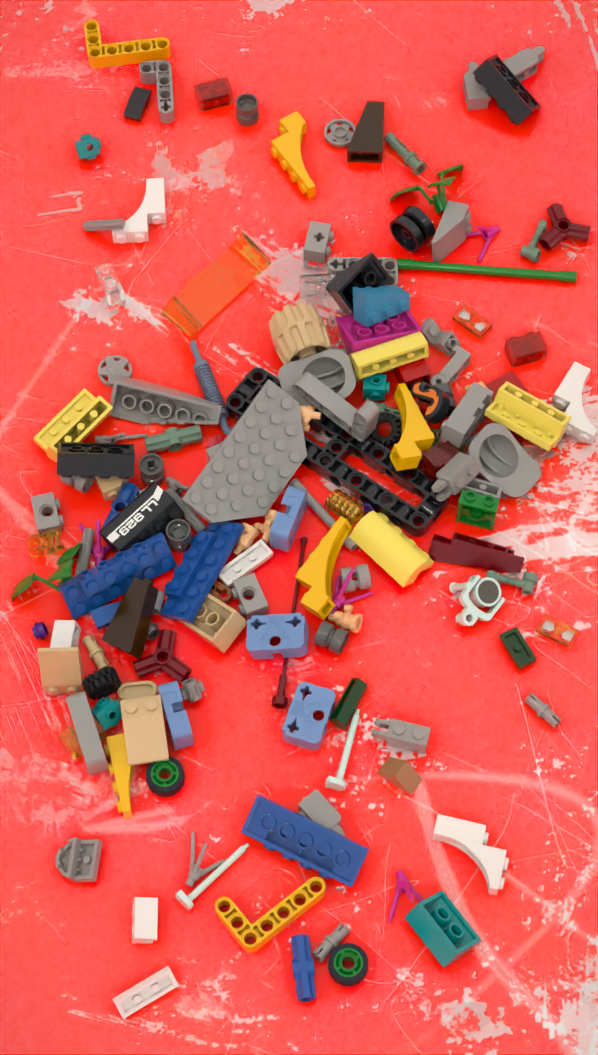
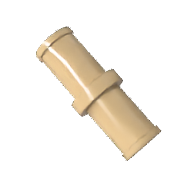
M90 635L86 636L82 642L89 651L90 659L94 660L99 671L100 668H110L111 665L104 656L105 652L103 648L99 647L94 635H91V637Z

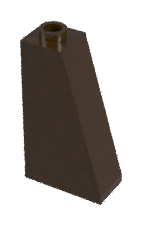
M367 101L347 149V162L382 163L385 102Z
M134 577L101 639L138 659L141 658L159 592L157 588L152 586L154 582L144 577L142 580Z

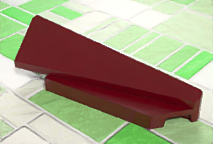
M456 532L452 539L434 534L428 552L429 557L436 562L515 573L521 572L525 559L524 557L514 555L515 551L511 548Z

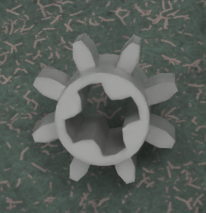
M193 677L182 682L183 688H180L184 700L188 698L189 702H194L203 697L201 692L205 691V688L200 680L196 681V678Z

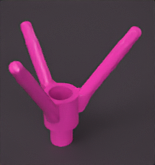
M498 225L494 227L477 226V229L481 231L467 234V237L482 235L486 240L477 260L478 262H481L493 237L496 236V233L500 232Z
M96 520L97 546L92 543L91 548L95 558V566L105 559V554L110 549L108 545L106 547L101 546L100 520ZM80 523L79 527L83 533L85 528L82 525V523Z
M351 568L340 591L341 578L340 575L337 576L332 599L335 604L331 611L333 614L337 609L346 604L373 595L371 591L350 599L342 596L353 575L354 568Z
M403 870L396 872L397 886L388 922H392L401 893H406L410 901L414 900L412 894L420 902L424 900L409 883L408 877L405 876Z

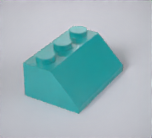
M443 890L419 902L405 916L410 926L419 935L443 968L458 960L481 941L480 937Z

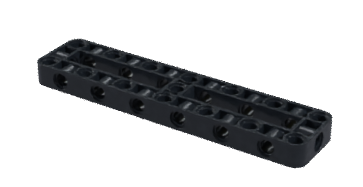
M262 368L252 369L226 399V408L229 416L238 421L265 382L270 379L281 388L279 379ZM322 412L320 420L311 419L308 425H310L312 430L320 435H325L331 440L322 448L304 436L307 456L302 464L361 503L370 504L375 512H381L386 515L392 523L412 536L421 537L425 535L448 506L450 496L445 501L440 502L436 499L437 493L432 491L431 487L437 481L435 478L418 467L396 471L389 457L391 450L368 436L364 442L358 441ZM353 453L362 459L363 463L380 474L384 473L393 479L394 483L412 494L415 493L423 498V500L415 508L344 462L349 454ZM383 503H390L391 505L386 506ZM415 523H421L422 525L416 526Z

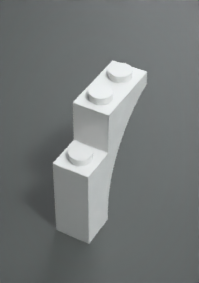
M164 178L146 179L144 200L135 214L125 221L126 225H124L123 229L112 230L114 243L149 241V224L166 223Z
M574 361L556 390L552 404L559 409L566 410L565 414L571 416L565 434H571L581 442L592 445L596 438L597 429L588 420L582 405V391L589 380L591 369Z
M438 814L432 840L455 846L472 858L485 877L488 893L497 896L498 889L503 890L505 878L501 877L502 870H507L509 858L505 857L507 850L486 846L489 833L485 832L486 825Z

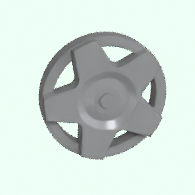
M334 119L327 123L324 128L325 140L335 147L344 148L350 144L356 127L347 119Z
M109 355L100 362L97 370L98 377L104 385L113 387L114 380L120 375L131 378V364L125 357Z

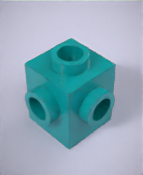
M90 133L80 136L81 139L73 141L78 158L80 159L87 158V160L96 158L97 154H100V148H102L100 139L90 135Z
M377 373L365 377L363 381V399L385 400V395L390 390V382H386L387 375Z
M108 696L101 698L91 708L92 716L97 725L105 731L110 727L116 726L122 719L121 705L117 699L113 700Z

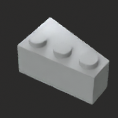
M474 382L455 410L452 411L448 420H444L442 423L440 438L460 448L484 421L485 410L489 407L494 392Z

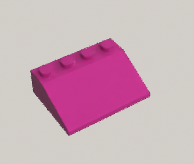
M408 310L369 327L354 320L352 315L335 318L348 356L351 353L419 331L423 334L422 328Z

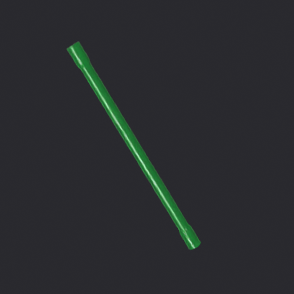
M397 258L398 269L428 270L558 280L560 282L576 283L577 272L547 271Z

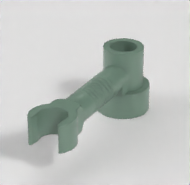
M542 219L539 221L529 245L522 246L520 256L529 258V261L538 262L541 249L536 248V245L541 236L546 232L548 221Z
M488 570L486 577L493 578L498 583L522 588L521 592L526 595L533 594L534 587L539 579V576L532 572H524L522 580L510 578L492 570Z

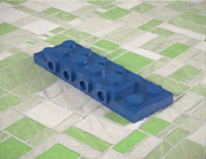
M230 521L209 523L206 531L199 530L198 534L192 537V544L189 550L183 553V560L180 566L175 567L171 582H167L165 585L164 593L168 598L159 613L163 618L188 623L194 621L245 528L241 523Z
M160 532L143 542L135 543L126 551L116 553L114 557L99 562L97 566L91 569L83 570L79 575L58 585V588L72 618L75 620L125 594L134 577L140 580L143 577L152 580L177 567L163 533Z
M260 794L257 795L241 833L263 843L264 848L270 851L277 850L282 853V857L291 861L295 859L301 862L300 865L309 870L313 868L319 871L318 874L326 879L331 877L351 888L370 850Z

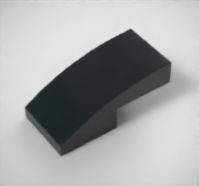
M134 87L123 115L124 118L141 122L144 109L148 106L152 91Z

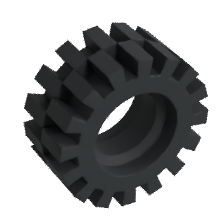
M380 412L376 429L369 436L385 447L393 446L401 437V423L394 414ZM382 423H389L392 426L391 434L386 437L378 433V427Z
M113 667L100 668V671L96 670L93 674H89L82 682L89 699L93 700L101 699L103 696L105 698L108 694H113V691H117L122 684Z

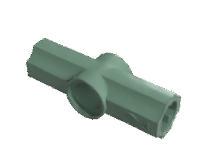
M195 425L182 429L170 427L161 434L145 437L144 441L149 454L164 450L170 452L179 451L185 445L203 441L200 426Z

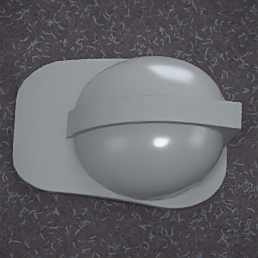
M328 349L303 359L288 362L278 372L281 389L298 401L299 405L313 406L293 389L294 383L305 372L315 376L343 399L347 398L356 386V378L349 356L337 349Z
M487 424L478 434L470 436L465 442L469 447L467 455L474 456L481 470L479 475L491 483L503 486L502 493L507 496H524L541 476V470L537 462L521 447L511 432L501 424Z

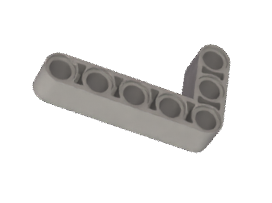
M305 372L294 383L293 389L296 393L358 441L364 442L376 429L380 410L374 402L367 400L357 410L309 372Z

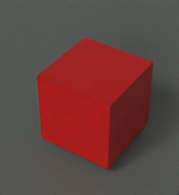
M424 358L394 368V375L398 384L405 383L410 391L413 384L418 381H425L430 385L431 372Z

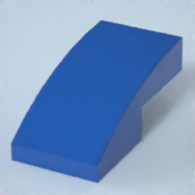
M122 601L104 605L90 611L98 630L109 626Z

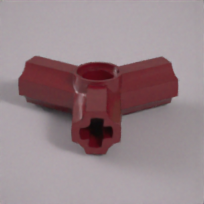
M555 203L547 208L546 212L553 227L539 239V243L544 250L551 251L561 241H565L568 238L583 242L588 241L591 226L571 223L566 217L561 204Z
M170 629L160 630L155 653L132 662L138 678L158 671L166 672L181 684L189 678L192 669L173 656L176 632ZM162 657L168 658V660L165 662L159 661V659Z

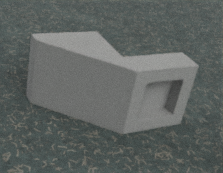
M427 318L420 326L427 343L449 357L452 356V349L455 345H461L452 331H442L433 318Z

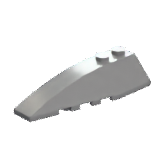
M120 375L114 380L110 402L113 411L109 416L141 424L189 423L218 425L222 406L179 390Z

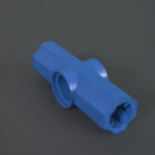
M130 482L124 483L117 499L111 504V511L102 528L120 513L117 512L118 509H124L138 496L139 487Z
M295 935L291 937L293 954L292 968L294 979H296L298 1002H310L316 1000L315 970L313 957H311L310 939L309 935Z

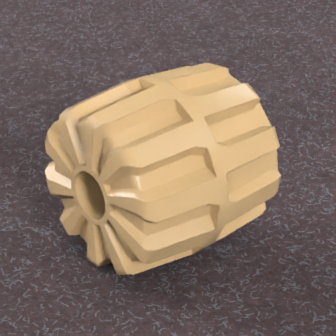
M303 301L298 302L295 306L287 304L283 307L282 311H276L269 321L268 328L273 345L283 365L332 348L327 328L315 306L311 303L307 306Z

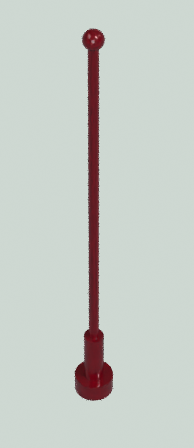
M306 537L300 539L302 544L298 570L302 567L305 544L308 542ZM297 579L291 613H295L299 590V581ZM284 658L277 695L272 697L271 706L277 709H286L288 704V698L285 697L288 658Z

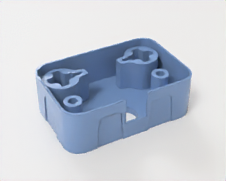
M293 486L287 487L281 504L287 505L285 513L277 511L269 533L270 547L289 552L307 507V491Z
M301 613L251 616V619L247 620L246 648L253 659L274 658L272 653H281L283 658L302 657L307 654L309 625L305 616H302ZM273 637L281 639L277 646L270 644V640Z
M178 681L158 685L163 711L175 750L194 745L193 733L187 712L183 708V698Z
M308 682L298 684L282 727L283 740L306 749L318 750L324 739L328 720L332 716L335 707V692ZM306 692L309 693L303 700V695H305ZM314 712H323L324 718L321 721H316L313 718ZM296 725V730H294V732L291 733L290 730H292Z

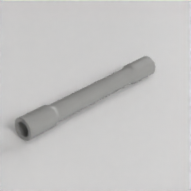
M294 478L288 486L307 491V505L331 529L336 520L308 492L307 488L297 478ZM349 533L343 544L350 551H353L358 545L349 537Z

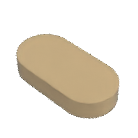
M148 680L126 682L118 688L120 700L158 695L156 684Z

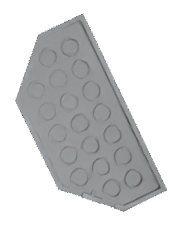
M268 379L184 494L181 501L209 523L265 516L307 456L299 402Z

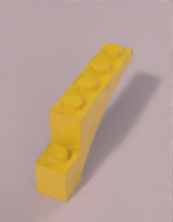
M295 111L279 120V133L281 136L271 141L270 151L272 156L280 161L283 170H287L291 180L299 185L302 194H306L311 199L315 196V184L304 167L300 150L303 135L306 134V121L298 111Z
M405 383L398 384L394 394V399L401 416V437L398 444H394L389 456L396 471L417 468L422 458L421 452L430 451L434 442V434L421 414L418 404L415 403L411 391L408 390Z
M342 516L334 522L330 531L321 539L320 544L309 555L308 560L299 568L295 575L299 583L309 589L300 602L307 611L322 620H325L335 607L331 591L332 574L338 553L352 530L348 520Z
M122 733L106 737L108 744L104 745L106 757L110 756L112 763H108L110 775H115L116 781L112 782L114 793H119L120 800L116 801L118 812H123L124 819L132 817L130 789L135 765L129 766L125 735Z

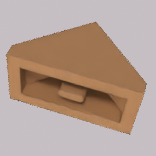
M388 757L377 772V774L410 796L422 781V778L407 761Z

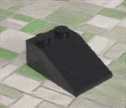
M371 252L338 273L325 288L341 310L353 316L352 287L365 288L370 286L377 288L384 286L391 277L374 253Z

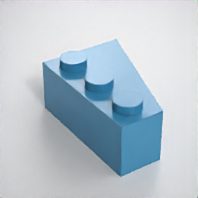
M396 285L379 286L377 288L370 286L365 288L352 287L354 320L366 327L410 310V293Z

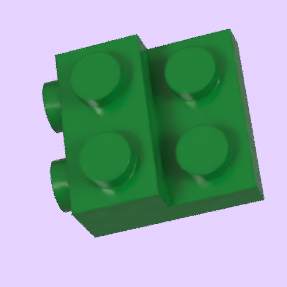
M462 490L458 502L456 521L493 531L500 499L492 495L477 494L473 490Z

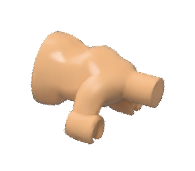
M299 405L303 431L309 432V421L311 419L320 420L321 412H316L314 406Z
M272 509L268 510L265 514L263 524L258 522L252 526L263 533L261 539L265 543H268L270 539V529L277 514V511Z
M244 522L242 525L245 528L233 551L237 556L243 550L248 549L252 545L254 538L260 533L257 529Z
M344 605V613L336 611L334 614H329L328 620L335 622L342 629H349L353 633L360 631L363 615H352V605Z

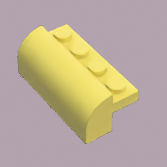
M420 331L349 354L356 382L363 380L365 377L377 373L381 374L393 370L395 367L429 357L428 343Z
M507 381L498 389L495 400L484 413L492 421L505 426L508 430L519 434L524 439L535 443L547 451L557 446L571 419V416Z
M84 388L33 438V441L47 453L46 456L57 462L58 442L81 443L112 413L113 407L100 395L95 398Z
M373 510L366 514L349 535L363 551L402 587L412 584L421 571L430 568L434 563L426 552L422 551L412 539H409L399 527L395 526L381 512L376 513Z

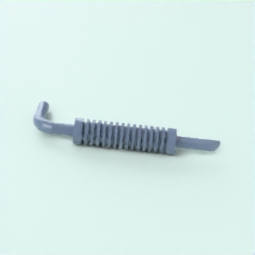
M193 339L190 343V349L196 362L193 365L194 372L205 400L222 406L219 423L223 433L227 436L231 431L226 421L229 417L228 410L209 362L202 359L197 344Z

